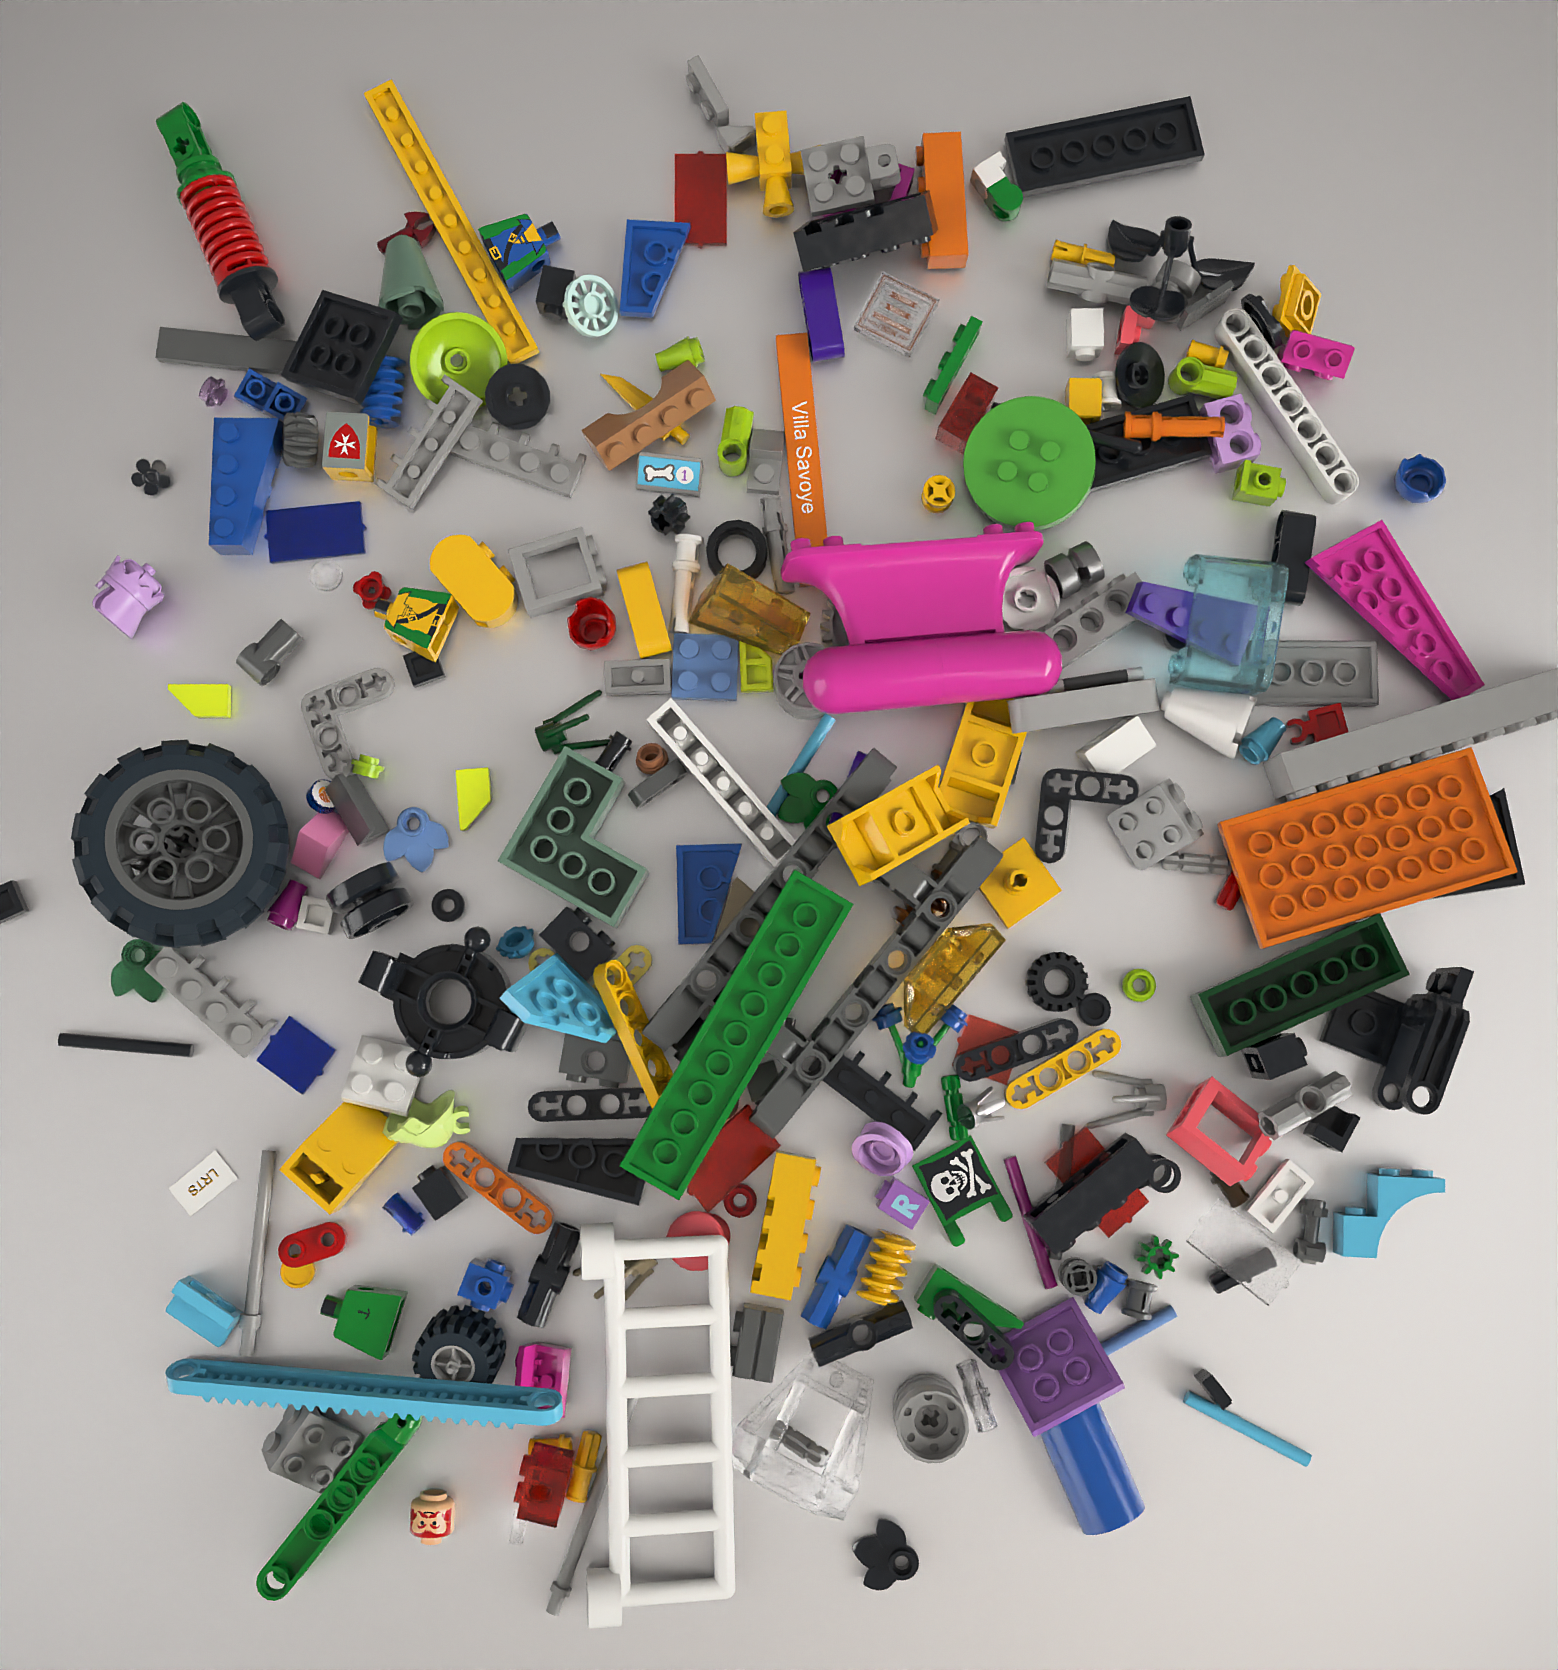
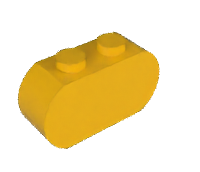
M467 535L446 537L435 546L431 554V572L479 627L495 628L508 622L515 614L518 606V593L512 585L516 579L504 565L499 569L491 561L495 555L483 541L477 545Z

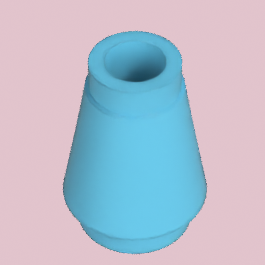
M1275 717L1270 718L1260 727L1242 738V744L1239 746L1241 755L1255 765L1267 761L1286 731V726L1281 720Z

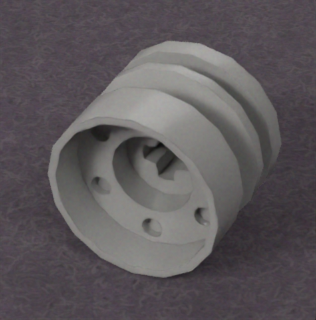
M805 642L793 645L782 653L775 665L774 692L777 702L786 713L797 719L812 720L827 714L820 712L809 703L803 689L802 679L803 670L808 659L816 652L826 648L821 644Z
M927 1374L918 1375L907 1380L897 1391L893 1402V1419L897 1436L903 1449L914 1459L925 1463H942L955 1457L964 1447L969 1434L968 1416L956 1388L945 1378ZM923 1410L934 1411L935 1415L930 1418L927 1414L923 1415Z

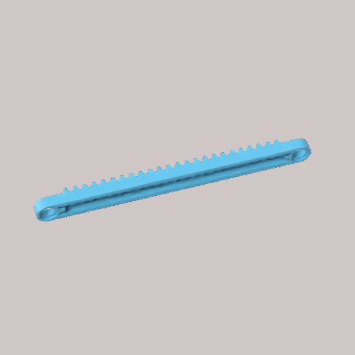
M201 1359L178 1360L172 1363L165 1372L170 1392L181 1395L202 1396L205 1402H210L212 1397H214L221 1404L225 1398L232 1405H235L239 1399L244 1406H248L250 1401H254L257 1407H261L263 1402H267L270 1408H274L276 1403H279L283 1409H287L289 1404H292L296 1410H300L305 1405L312 1412L318 1406L324 1413L331 1407L335 1414H339L341 1409H345L349 1415L358 1410L362 1416L371 1411L375 1417H379L380 1413L384 1412L388 1418H392L394 1413H398L400 1418L404 1420L408 1414H411L415 1421H418L420 1416L423 1415L428 1422H432L434 1417H438L441 1423H445L447 1418H451L455 1424H459L461 1419H465L468 1425H472L474 1420H478L481 1426L485 1427L487 1422L491 1421L495 1428H499L503 1422L506 1423L509 1429H513L515 1424L547 1426L556 1423L563 1416L561 1394L556 1390L548 1388ZM544 1405H551V1406H552V1407L547 1408V1409H538V1407L544 1406Z

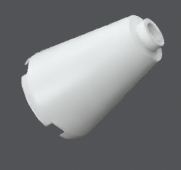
M1175 687L1173 692L1166 691L1160 710L1165 711V719L1226 757L1234 759L1249 724V715L1251 712L1253 713L1257 697L1247 694Z

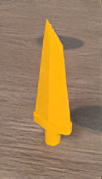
M600 374L635 411L653 399L622 377ZM681 423L660 438L664 441L672 436L680 444L684 445L690 438V434L680 427L683 424Z

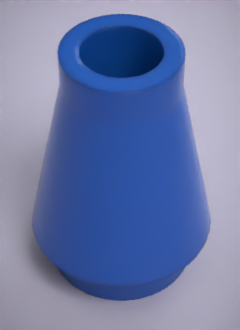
M1105 1261L1102 1266L1097 1267V1284L1084 1301V1304L1089 1309L1098 1314H1102L1108 1304L1127 1286L1125 1281L1129 1275L1109 1261Z

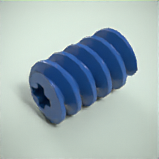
M392 356L384 357L361 405L363 409L359 412L368 414L370 418L369 425L385 429L400 426L397 422L392 421L391 418L401 416V411L392 407L393 405H401L403 403V400L395 396L394 393L404 391V387L395 383V381L405 379L406 375L397 371V368H405L407 366L405 360Z

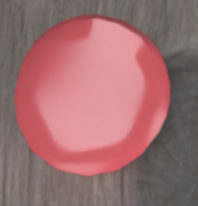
M691 1211L678 1217L670 1225L666 1237L722 1235L727 1239L729 1245L730 1229L726 1221L716 1214ZM708 1256L672 1258L680 1267L690 1271L708 1269Z

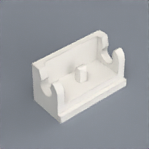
M1126 716L1075 753L1088 771L1117 774L1157 745L1138 716Z

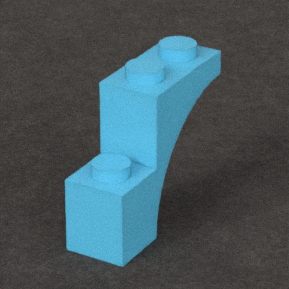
M1379 1167V1173H1367V1209L1346 1206L1345 1212H1333V1253L1343 1257L1377 1258L1382 1232L1396 1211L1417 1197L1432 1193H1445V1179L1433 1176V1170L1412 1169V1175H1400V1169Z

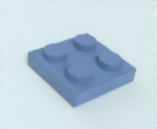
M674 633L671 698L673 700L737 701L739 635Z

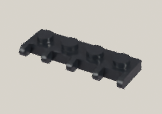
M859 1051L852 1061L843 1054L822 1081L876 1122L886 1123L898 1130L909 1141L913 1150L916 1151L943 1113L937 1109L927 1119L911 1106L918 1097L917 1093L912 1091L905 1101L884 1086L892 1074L886 1071L878 1081L858 1066L865 1056L862 1051ZM816 1058L808 1070L811 1072L815 1071L820 1065V1059Z

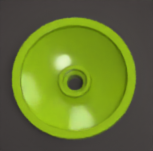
M449 312L432 318L418 331L411 346L409 363L413 380L417 388L427 399L438 405L449 388L441 380L445 374L483 400L479 406L481 408L486 405L485 390L490 378L498 369L508 365L504 343L490 324L469 313ZM455 354H459L462 357V362L458 366L451 364V357Z

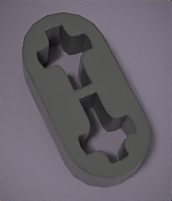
M676 759L636 786L628 793V796L636 808H641L679 782L688 772L679 759Z

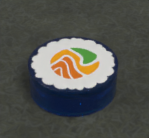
M317 780L306 793L309 806L318 813L328 814L336 809L325 791L331 782L329 780Z

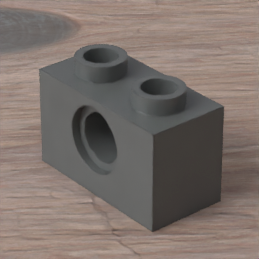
M565 1033L559 1072L567 1074L566 1080L586 1083V1077L599 1079L600 1086L618 1088L619 1083H627L631 1062L620 1040L610 1039L607 1043H602ZM593 1051L602 1053L605 1058V1064L600 1070H593L588 1065V1056Z

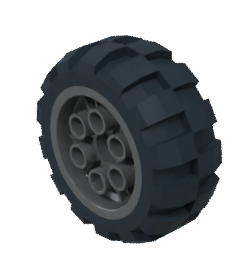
M188 739L161 741L160 746L146 750L138 747L117 758L119 763L105 775L99 773L84 793L87 798L80 813H75L71 839L74 841L75 858L72 859L79 885L84 888L91 900V904L108 922L133 938H139L153 945L172 948L197 945L203 947L226 940V937L244 927L246 929L265 912L264 909L273 896L277 895L286 874L288 853L290 852L288 824L281 802L275 796L270 783L252 764H246L237 758L234 752L211 743L208 746L191 744ZM174 794H186L183 809H177ZM201 803L208 807L207 815L204 818L195 820L189 817L188 812L192 805ZM161 804L172 808L170 817L164 821H158L153 818L154 809ZM224 810L232 818V820L220 825L212 826L210 823ZM139 814L152 823L150 828L134 825ZM176 827H179V830L177 831L172 830ZM186 827L191 828L195 833L192 834L190 831H187ZM214 832L225 834L227 839L224 846L218 849L209 847L207 839L210 834ZM143 834H149L154 837V845L147 851H139L135 845L137 838ZM185 837H189L188 842L196 851L183 849L179 853L177 852L178 847L169 838L183 841ZM214 855L234 861L228 873L212 862ZM150 857L152 862L136 876L131 864ZM196 862H205L209 865L208 875L202 879H195L190 875L191 866ZM161 863H169L173 866V873L166 880H158L154 876L155 868ZM179 877L187 878L190 896H176Z

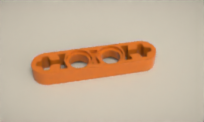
M458 1141L450 1144L445 1149L443 1162L448 1170L524 1229L533 1234H541L551 1227L554 1221L552 1208L472 1145L465 1141ZM463 1148L466 1151L464 1158L470 1163H473L475 1158L480 1160V1163L472 1168L469 1176L465 1173L470 1168L463 1162L457 1165L452 1162L455 1158L452 1154L453 1150L459 1151ZM485 1167L493 1171L495 1178L491 1186L485 1187L477 1182L478 1170ZM515 1188L520 1192L521 1201L519 1205L509 1207L504 1203L503 1193L506 1189ZM528 1198L533 1202L528 1207L535 1213L540 1210L545 1212L543 1217L546 1221L545 1225L539 1223L537 1226H534L531 1223L533 1216L527 1211L523 1213L522 1217L517 1214L525 1206Z

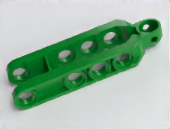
M394 1413L392 1418H389L387 1422H381L369 1434L258 1574L256 1586L263 1598L276 1601L288 1594L418 1431L422 1424L423 1415L420 1416L418 1421H415L411 1414H408L405 1418L406 1420L400 1418L398 1413ZM273 1571V1577L276 1581L285 1584L283 1588L274 1589L270 1587L267 1581L269 1572Z

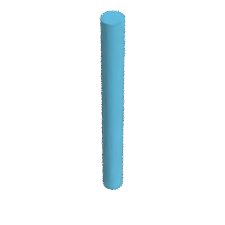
M828 714L823 715L787 775L804 772L836 721ZM781 784L767 805L768 810L775 817L779 812L781 804L789 796Z
M1191 1391L1186 1393L1183 1400L1184 1404L1305 1467L1309 1465L1312 1457L1310 1453L1225 1409L1222 1410L1216 1404Z

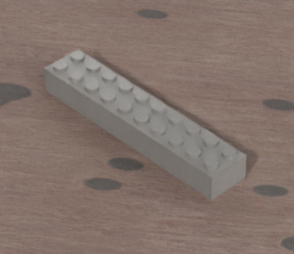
M1558 668L1280 753L1263 762L1274 798L1276 800L1286 796L1287 802L1317 792L1315 787H1317L1318 792H1322L1345 784L1348 780L1349 783L1377 773L1397 769L1409 763L1413 764L1429 759L1441 753H1449L1471 744H1478L1500 735H1507L1532 725L1536 726L1558 718Z

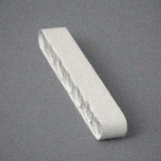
M1240 308L1228 310L1216 326V341L1219 345L1224 346L1223 349L1229 351L1228 359L1322 498L1330 504L1344 502L1358 488L1359 478L1357 473L1249 314ZM1226 324L1235 325L1239 332L1230 331ZM1244 350L1253 351L1256 359L1248 357ZM1262 376L1270 377L1274 385L1266 384ZM1280 402L1288 403L1292 411L1284 410ZM1298 428L1305 429L1309 434V438L1302 437L1298 432ZM1316 454L1324 456L1327 460V465L1319 463ZM1334 480L1341 482L1345 487V491L1338 490L1334 485Z

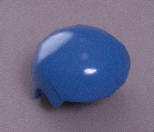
M1418 454L1408 460L1404 458L1401 461L1394 481L1396 491L1403 499L1411 503L1420 504L1432 501L1441 495L1446 484L1444 468L1436 460Z

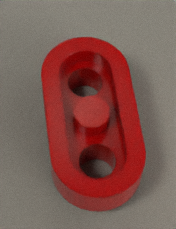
M323 1223L286 1236L279 1244L278 1256L281 1262L288 1267H302L342 1252L347 1244V1233L337 1223ZM326 1233H331L334 1236V1242L331 1246H326L323 1243V1236ZM293 1244H298L301 1248V1253L298 1257H293L290 1254L289 1250Z

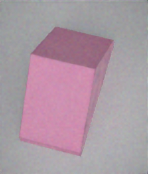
M323 807L299 831L291 863L314 877L321 879L349 832L340 815L327 807Z

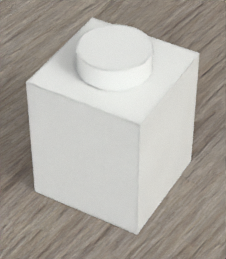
M1071 308L1066 320L1067 358H1076L1078 361H1090L1098 358L1104 347L1103 308Z

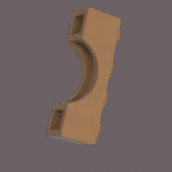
M689 360L661 377L662 384L658 394L642 408L627 414L607 413L581 430L594 454L609 471L716 401L705 376Z

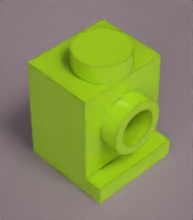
M1244 460L1236 471L1232 500L1270 507L1277 500V497H1282L1285 490L1286 478L1280 477L1282 468L1251 463V460ZM1259 480L1267 481V485H1262Z

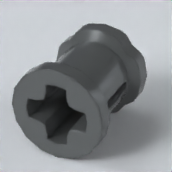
M1127 1279L1129 1291L1126 1307H1122L1121 1313L1138 1319L1151 1320L1152 1314L1149 1313L1152 1295L1153 1292L1157 1291L1158 1286L1144 1281Z

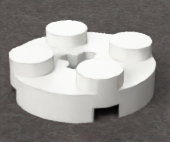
M1019 567L1013 569L1006 582L1003 595V624H1005L1006 628L1010 631L1037 630L1042 626H1047L1055 616L1060 602L1059 590L1055 581L1049 575L1036 571V568ZM1022 592H1026L1027 596H1034L1035 601L1031 603L1030 608L1019 604L1018 600L1021 599Z

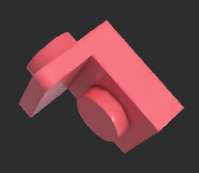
M1126 306L1120 318L1114 354L1120 355L1128 345L1138 343L1141 328L1151 329L1156 320L1150 317L1145 318L1132 310L1131 306Z

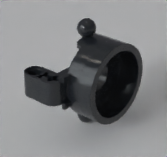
M472 927L465 933V946L458 944L440 945L420 953L415 958L401 952L398 958H395L386 953L373 950L358 983L381 993V996L393 1001L397 1025L405 1037V1041L416 1050L408 1055L405 1062L408 1073L414 1077H423L430 1072L432 1068L431 1057L437 1059L466 1058L482 1053L490 1047L500 1051L516 1052L529 1024L524 1023L517 1015L513 1014L500 999L503 993L511 987V982L501 965L490 955L483 952L489 947L491 941L490 934L483 927ZM450 979L458 980L464 984L471 997L469 1012L462 1020L453 1024L442 1023L435 1018L429 1004L430 995L435 986L444 980Z

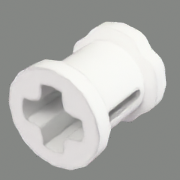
M1101 371L1093 374L1092 378H1100L1102 380L1101 412L1120 409L1122 401L1118 399L1115 371Z

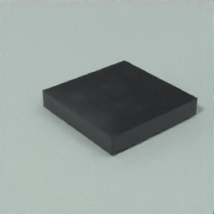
M1372 991L1330 1010L1319 1041L1384 1066L1401 1021L1402 1009L1405 1003Z

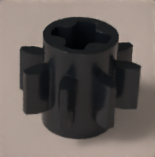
M671 494L667 499L660 495L652 502L653 507L648 511V514L651 516L652 526L658 532L666 536L669 532L673 531L677 535L686 527L685 523L690 519V515L687 514V506L682 499L675 497L674 494Z

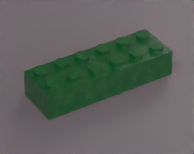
M1379 913L1195 993L1190 998L1217 1056L1224 1057L1410 975Z

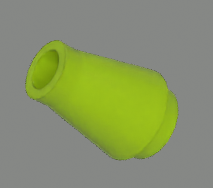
M687 336L667 349L655 353L661 372L673 370L687 360L696 368H698V364L705 362L698 337L690 339Z

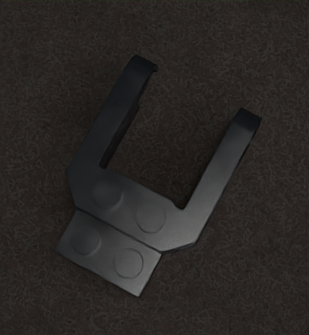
M1464 967L1436 968V971L1430 974L1426 982L1428 993L1413 994L1407 999L1403 1006L1402 1018L1385 1065L1380 1067L1372 1089L1373 1099L1378 1106L1388 1110H1398L1405 1107L1412 1113L1423 1115L1431 1114L1438 1109L1470 1023V1013L1463 1009V1001L1474 971ZM1391 1083L1395 1084L1400 1091L1399 1098L1393 1103L1386 1101L1383 1095L1384 1088ZM1422 1086L1429 1092V1101L1425 1106L1419 1107L1414 1103L1412 1095L1416 1088Z

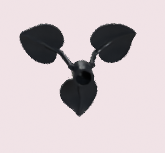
M1181 216L1168 218L1164 230L1160 232V236L1146 229L1123 225L1114 219L1109 227V249L1114 256L1121 260L1141 262L1146 259L1147 255L1151 257L1156 256L1161 247L1164 250V254L1168 256L1161 288L1142 286L1135 289L1130 295L1129 303L1132 310L1145 318L1150 317L1156 321L1173 320L1184 311L1185 298L1183 294L1166 289L1173 259L1181 257L1187 248L1191 267L1199 273L1202 286L1213 291L1229 280L1234 284L1231 292L1240 288L1253 271L1255 262L1215 258L1196 261L1193 246L1194 236H1190L1192 223L1189 219Z

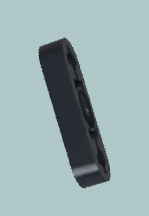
M943 1289L935 1295L933 1308L938 1321L988 1367L994 1370H1003L1012 1364L1014 1351L1009 1338L958 1291ZM943 1302L948 1304L955 1302V1310L961 1316L958 1321L956 1314L950 1309L943 1312ZM970 1322H978L983 1326V1331L978 1336L970 1337L964 1333V1327ZM988 1338L996 1349L999 1350L1003 1347L1005 1355L1002 1357L999 1354L993 1356L991 1347L986 1343Z

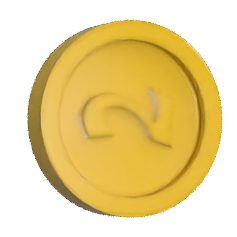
M300 1253L291 1256L298 1257ZM282 1263L280 1269L281 1278L291 1288H302L313 1280L316 1270L315 1264L311 1263L302 1267L291 1268Z

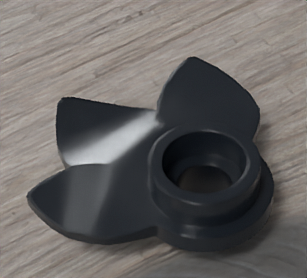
M888 1519L878 1520L876 1536L863 1537L852 1545V1550L857 1559L869 1568L865 1574L863 1585L870 1589H888L896 1580L902 1581L912 1578L918 1570V1555L911 1546L907 1545L904 1530ZM905 1556L908 1562L904 1566H898L895 1563L896 1558Z

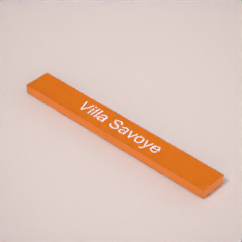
M806 332L776 335L795 539L808 538L811 547L824 546L823 540L827 538L808 334ZM799 583V587L812 586L809 584Z

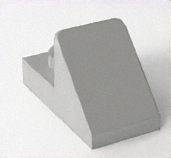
M752 430L747 481L748 493L779 495L785 431Z

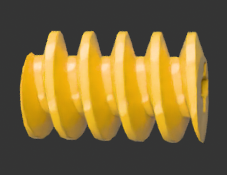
M878 1229L885 1235L884 1238L873 1239V1242L880 1247V1251H869V1255L876 1260V1264H865L864 1266L865 1269L872 1273V1276L861 1277L860 1279L868 1288L867 1290H857L856 1294L869 1301L889 1306L888 1303H897L899 1300V1296L892 1290H900L904 1285L896 1277H903L908 1273L900 1264L911 1263L912 1260L905 1250H915L916 1244L901 1235Z

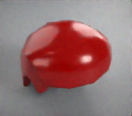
M588 597L578 600L575 603V611L567 618L570 638L579 648L590 651L606 646L610 643L616 632L614 613L601 599Z

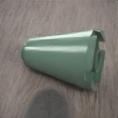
M398 235L391 239L386 246L378 307L397 312L403 318L401 324L407 325L408 330L421 329L429 320L440 315L441 310L444 311V304L418 242L407 235Z

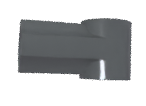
M280 619L258 643L254 642L248 645L239 654L236 664L260 686H264L275 678L281 669V662L302 642L303 638L285 621Z

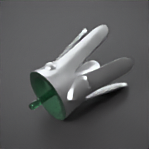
M992 1086L971 1102L965 1101L964 1104L958 1106V1121L965 1128L971 1130L977 1128L980 1123L1005 1119L1004 1116L992 1117L990 1114L1005 1105L1004 1099L1001 1098L979 1105L993 1091Z

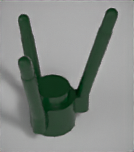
M596 690L556 716L544 720L543 725L535 727L536 737L543 752L552 749L556 755L561 753L565 746L572 750L607 746L610 739L563 744V741L568 740L565 730L589 720L588 714L563 724L560 722L601 696V690Z

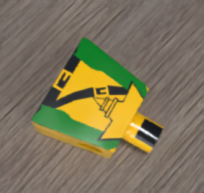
M404 587L400 589L394 602L379 599L375 606L374 615L377 618L386 620L384 629L393 641L436 662L460 608L452 594Z

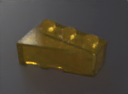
M727 563L701 593L688 623L781 656L790 647L800 642L811 613Z

